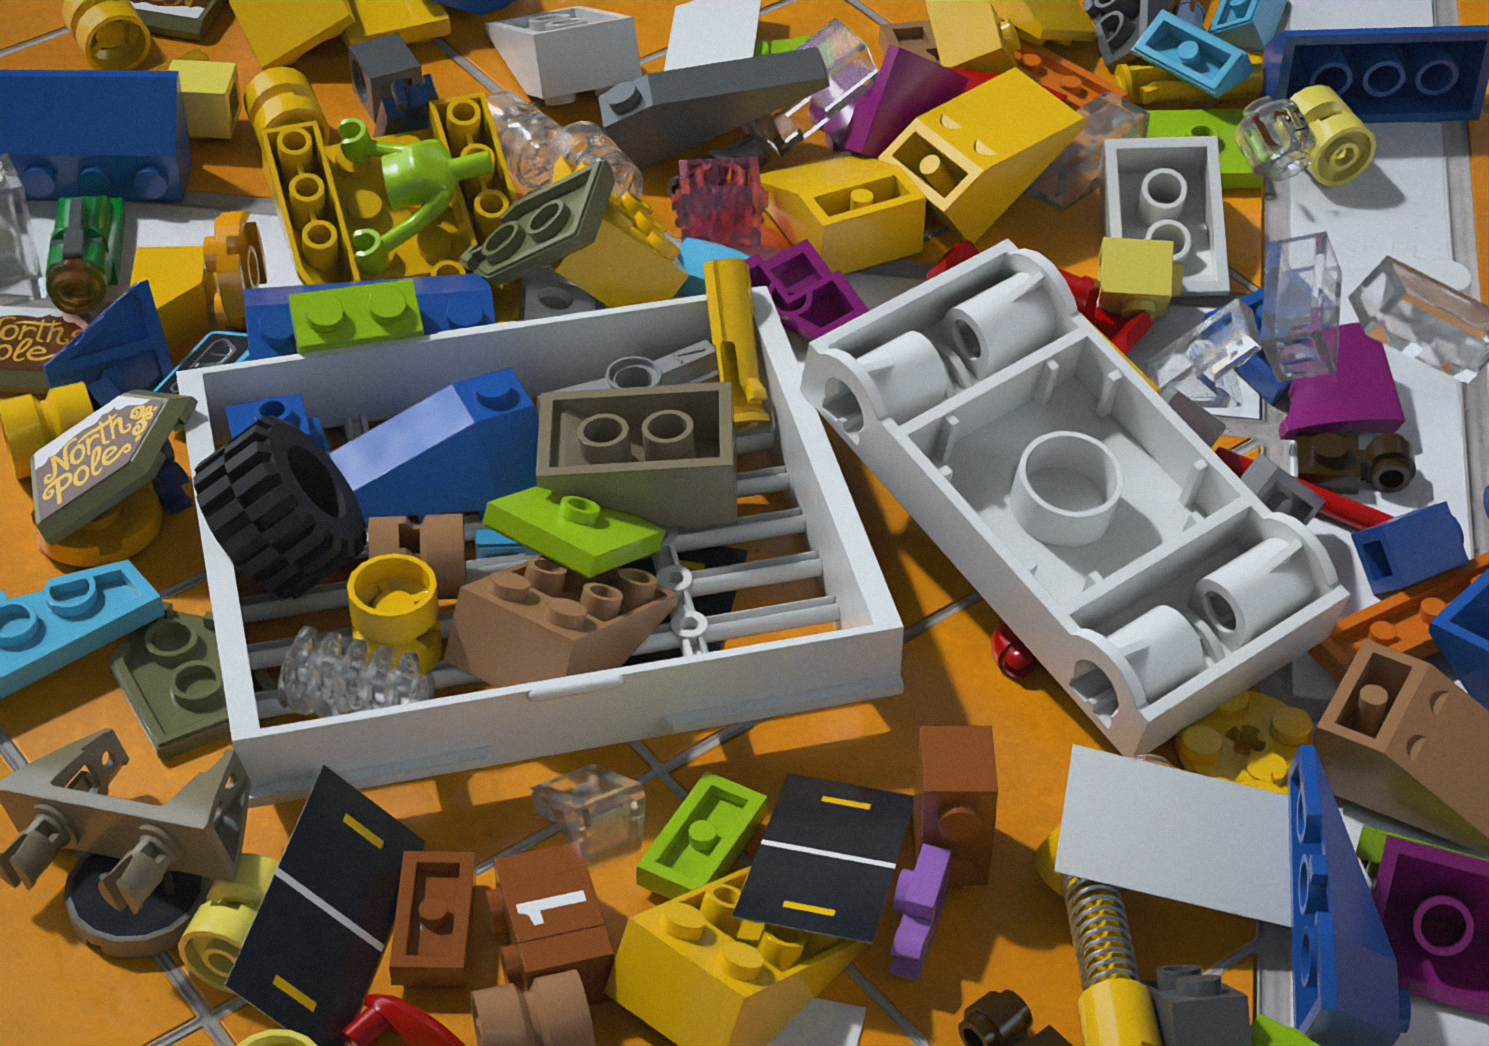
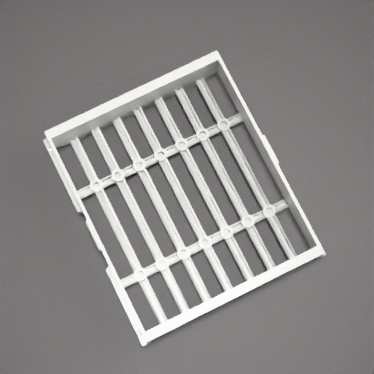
M767 286L753 287L752 296L755 312L753 317L758 338L756 349L760 382L767 394V399L762 400L765 413L770 415L771 423L757 430L736 432L737 455L767 450L773 467L737 473L738 498L783 491L789 509L738 517V524L671 527L645 519L665 529L666 532L660 551L640 559L651 557L657 573V584L678 593L679 598L677 606L670 613L671 623L660 624L631 656L680 648L683 657L437 699H430L429 690L481 682L483 680L445 661H439L428 674L408 682H380L365 674L254 692L251 676L252 670L354 654L351 627L246 644L243 627L245 623L349 607L348 580L316 585L296 599L291 597L288 599L281 598L273 592L239 598L236 578L247 577V575L230 559L212 534L198 504L193 477L196 475V466L215 452L214 445L225 444L230 441L225 406L259 401L268 397H282L301 393L306 417L318 416L323 429L344 426L348 443L370 431L368 422L391 419L453 383L478 377L485 373L511 367L528 396L536 397L540 396L541 393L605 378L608 366L623 357L639 356L655 361L705 339L712 344L707 295L519 322L510 321L461 328L430 335L176 371L179 395L192 396L198 401L186 425H184L233 749L251 780L248 808L309 798L323 765L327 766L354 788L362 789L903 694L904 683L900 671L904 626L817 409L800 391L802 372ZM336 449L327 450V451H325V452H326L327 454H329V453L333 452V451L336 450ZM479 514L463 516L465 542L476 540V530L490 529L482 523L483 520L479 519ZM365 528L367 544L364 546V551L354 559L369 557L368 528ZM797 533H799L805 549L804 553L690 571L681 566L677 553ZM525 552L466 561V585L490 576L493 572L503 571L526 562L532 557H539L541 555H525ZM812 577L816 578L822 594L820 598L706 617L695 610L691 598ZM455 610L438 613L441 639L449 638ZM832 622L835 631L713 652H709L706 644ZM399 695H402L404 703L396 706L260 728L259 719Z

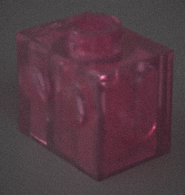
M758 157L679 160V189H675V194H671L672 211H676L675 226L680 228L681 244L688 237L714 242L727 247L761 246V225L764 223L762 212H764V208H768V191H764V188L761 187Z

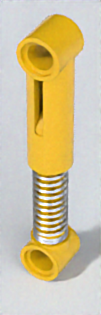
M1060 822L1035 850L1034 862L1038 873L1046 884L1065 897L1075 956L1077 957V966L1079 968V977L1081 979V988L1083 989V993L1077 1001V1010L1084 1046H1163L1152 994L1146 985L1140 983L1141 979L1138 976L1136 956L1133 954L1134 946L1131 944L1132 936L1129 933L1125 904L1122 902L1123 894L1120 891L1121 887L1054 872L1061 828Z

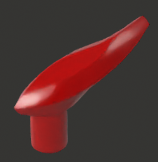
M381 993L366 994L363 1004L367 1008L341 1031L342 1036L350 1046H370L388 1029L409 1046H466L448 1028L423 1010L406 1000Z

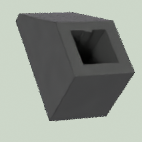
M1184 964L1159 967L1156 969L1157 979L1140 981V983L1147 986L1152 994L1163 1046H1252L1248 996L1222 983L1221 976L1202 975L1201 966Z

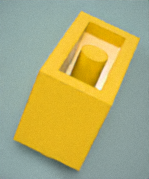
M925 0L942 66L1000 74L1014 67L1018 68L1014 51L1021 49L1015 27L1010 19L1002 21L991 3L983 0Z
M203 246L136 247L130 287L136 282L149 281L170 352L209 328L214 296L216 292H219L216 272L207 271L203 256Z

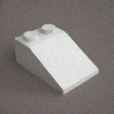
M574 6L484 23L487 36L524 92L528 95L544 99L545 105L554 106L577 101L576 93L594 90L595 96H599L608 92L620 82L632 81L642 76L633 16L585 6Z
M1218 137L1104 139L1098 167L1101 220L1104 237L1174 241L1173 261L1183 262V282L1180 297L1229 295L1230 285Z

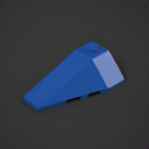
M510 367L453 383L327 455L333 460L350 485L361 509L366 528H368L369 517L418 515L420 525L426 515L479 511V519L483 520L487 502L537 486L536 464L539 418L535 405Z
M1300 744L1287 771L1294 1028L1300 1030L1313 1042L1321 1046H1393L1400 1037V1033L1406 1034L1409 1029L1411 1018L1410 993L1408 988L1398 987L1395 955L1315 745Z

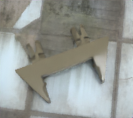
M102 729L45 755L0 780V803L19 833L3 853H0V877L14 888L18 887L22 881L29 891L36 884V880L55 860L60 849L63 848L119 858L121 860L98 883V889L103 898L112 907L121 912L126 907L125 905L128 904L134 915L139 912L144 901L163 880V874L166 871H181L233 882L237 876L242 853L251 780L235 750L227 749L223 753L224 756L206 773L200 772L164 805L158 806L107 796L109 793L108 785L122 766L127 765L130 759L113 729ZM107 751L108 761L105 765H103L102 757L104 753ZM84 765H86V767H87V769L89 770V772H87V771H82V770H81L80 773H79V774L72 780V782L65 788V786H66V785L70 782V780L78 773V771H79ZM229 776H230L229 784H228V786L225 788V786H226V784H227V781H228V778H229Z

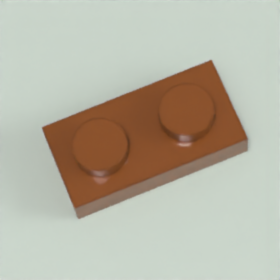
M403 852L389 964L391 985L466 986L477 878L476 852Z

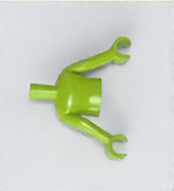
M353 117L342 120L338 126V132L343 140L340 143V148L347 160L352 163H362L371 156L382 158L384 182L393 211L409 206L421 205L416 212L382 237H380L377 231L369 228L361 229L354 233L352 244L357 252L354 260L358 269L366 275L374 276L381 273L389 264L388 254L392 250L425 229L445 211L454 196L457 181L494 173L489 150L452 158L446 147L443 146V143L437 139L417 141L410 144L376 141L371 139L365 122L361 119Z

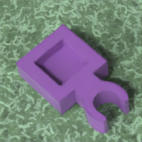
M923 843L915 870L902 869L895 890L893 911L903 913V917L891 947L890 955L894 956L889 974L915 981L919 980L926 952L931 948L948 894L951 850Z

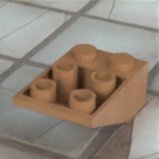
M542 555L532 557L526 562L503 571L493 572L490 576L460 587L443 661L497 688L619 668L677 606L679 594L658 585V580L654 575L640 569L617 567L587 579Z
M1364 639L1320 719L1312 745H1315L1332 793L1489 856V711L1431 663Z

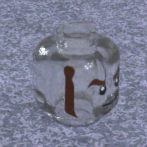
M1266 96L1253 101L1243 110L1242 115L1244 118L1235 129L1234 139L1255 175L1261 178H1272L1275 182H1281L1298 175L1311 164L1313 158L1310 154L1316 146L1317 138L1302 110L1293 100L1279 99L1273 101L1270 96Z

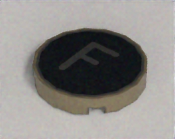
M90 852L80 856L66 878L64 903L68 918L75 935L86 945L87 939L90 943L101 946L103 954L117 958L149 957L178 946L182 935L198 908L207 902L206 896L212 887L210 877L181 871H166L163 874V880L144 901L138 913L134 915L128 904L120 912L103 898L98 889V883L112 871L121 859Z

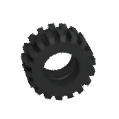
M271 415L261 417L201 461L195 468L196 475L193 477L197 493L196 498L212 534L230 559L248 577L268 592L272 591L278 597L285 599L301 597L364 551V546L367 544L366 526L357 499L347 480L333 460L313 439L284 419L281 420Z

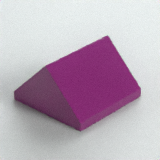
M1387 835L1371 895L1397 961L1398 987L1408 988L1409 993L1415 996L1489 1015V861Z

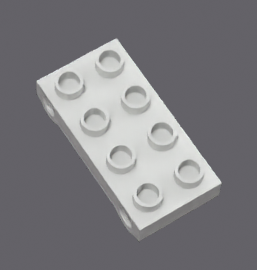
M1008 238L808 344L800 386L802 394L1123 756L1134 759L1141 758L1216 710L1219 705L1254 686L1329 638L1351 594L1338 581L1335 567L1319 539L1298 519L1281 512L1272 513L1086 320L1078 311L1076 301L1065 278L1055 265L1039 252L1026 248L1019 250Z

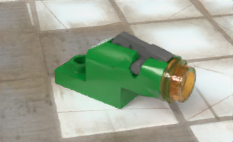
M106 195L61 197L58 200L45 275L47 293L53 304L60 311L71 315L87 314L93 311L104 299L108 285H118L126 216L123 197L109 198Z

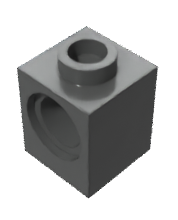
M399 33L348 45L352 89L373 122L376 123L381 99L393 96L390 88L391 84L396 80H402L404 87L420 83L422 81L421 65Z

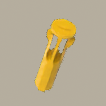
M1249 56L1253 72L1247 79L1218 98L1155 65L1128 66L1127 64H1118L1114 74V85L1129 92L1127 107L1133 103L1149 104L1151 102L1176 100L1195 102L1257 97V94L1261 92L1263 87V63L1259 56Z
M740 258L710 260L703 263L712 345L716 347L720 382L732 383L736 432H745L764 428L770 425L771 419L770 415L765 413L762 400L767 399V394L760 382L756 349L758 338L753 317L755 312L749 264H746V261Z

